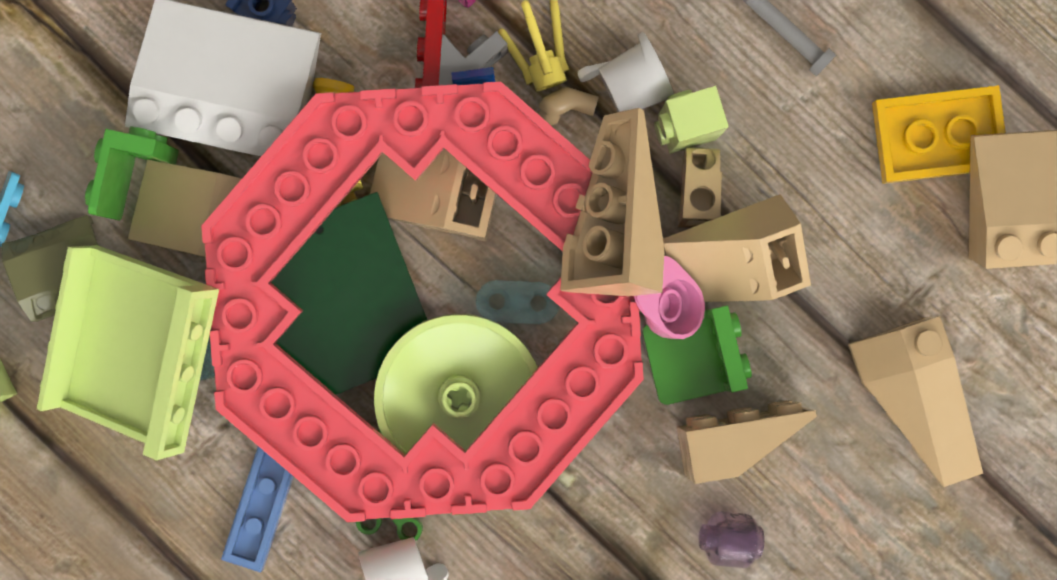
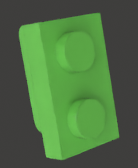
M130 126L128 134L105 129L104 137L98 140L95 147L94 160L98 163L95 178L89 182L86 188L85 203L88 205V213L120 221L125 208L135 159H148L176 165L179 150L167 145V137L156 135V132Z
M728 305L705 310L700 328L692 336L684 339L662 338L652 332L647 325L643 327L642 334L658 400L662 404L670 405L724 391L733 393L748 389L746 379L752 378L751 367L746 353L740 354L736 338L742 336L741 326L736 312L730 313Z

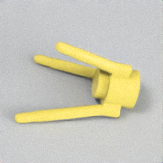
M550 0L556 55L554 57L552 50H545L529 1H522L521 6L537 53L529 58L531 66L528 65L506 30L501 28L498 30V33L507 42L508 51L522 71L526 85L534 83L537 92L567 81L564 72L568 71L569 67L564 54L558 0Z

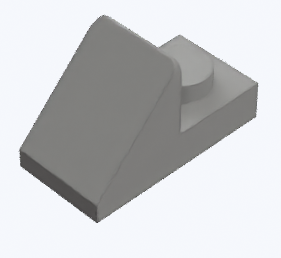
M497 31L489 38L486 35H482L468 47L467 52L469 55L464 58L443 34L439 85H453L452 72L492 67L508 53L507 42Z

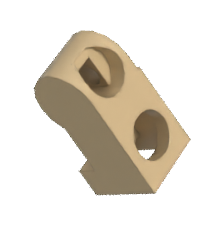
M685 148L682 163L678 227L692 228L721 217L722 172H720L719 149Z

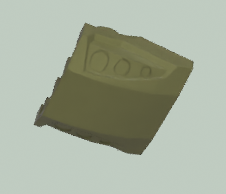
M86 215L75 218L37 234L2 243V262L17 302L31 322H39L55 316V306L59 296L63 265L68 247L98 245L92 228L94 223L91 216Z

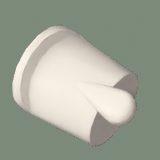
M644 32L638 34L639 44L613 60L586 66L578 71V77L581 82L591 80L600 74L617 112L635 108L645 109L668 100V97L674 94L665 70Z
M414 537L358 552L366 580H447L449 576L447 567L441 563L433 564L425 569Z

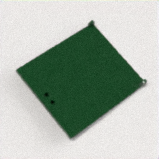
M378 192L336 207L271 282L303 310L277 340L276 344L335 395L376 379L385 357L397 340L411 328L427 320Z

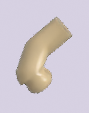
M563 87L543 97L539 103L540 111L538 115L550 125L557 124L560 115L569 110L593 116L599 96Z

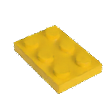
M999 85L879 99L872 102L882 184L970 174L971 135L1006 133Z

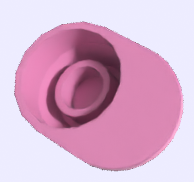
M664 256L662 293L634 296L639 310L644 314L645 322L652 332L662 338L684 339L692 336L700 328L705 314V302L701 289L691 276L674 259Z

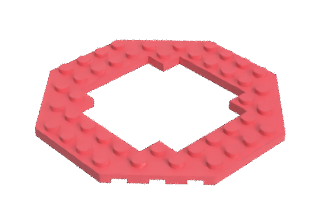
M501 81L470 85L454 84L409 89L394 88L349 93L315 94L201 225L202 241L205 243L206 285L219 289L210 331L212 366H214L216 391L214 392L215 409L346 522H361L366 519L417 518L426 517V515L452 513V515L486 513L490 510L513 509V511L531 509L644 380L640 343V315L634 296L564 292L560 290V277L546 295L574 318L577 323L466 450L433 423L405 455L276 344L277 340L303 310L271 283L272 280L383 153L417 181L443 149L447 150L563 252L567 233L574 234L581 210L575 208L579 195L586 196L593 173L589 168L590 159Z

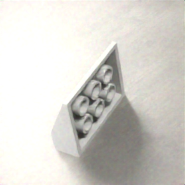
M155 0L130 84L125 127L143 128L154 131L156 134L262 156L311 99L321 33L173 0Z

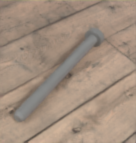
M743 0L812 64L809 70L816 77L836 57V54L830 48L823 52L768 0Z

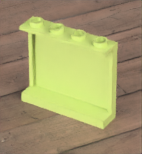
M98 245L68 247L63 265L59 296L55 306L56 311L48 343L43 378L40 384L37 410L45 411L63 408L145 443L143 455L156 461L184 453L219 289Z

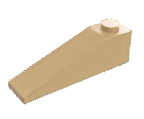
M635 108L604 115L589 162V168L593 173L586 196L579 195L575 207L581 210L573 235L567 233L563 246L560 290L573 293L627 297L662 293L665 249L644 110Z
M940 316L924 317L848 344L861 383L876 398L886 411L888 418L894 425H897L912 445V449L942 487L983 474L955 356Z

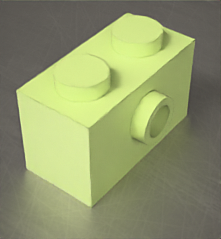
M716 86L693 93L692 90H686L669 96L658 114L659 121L654 122L658 141L661 146L667 144L670 154L685 150V148H692L715 141L729 127Z

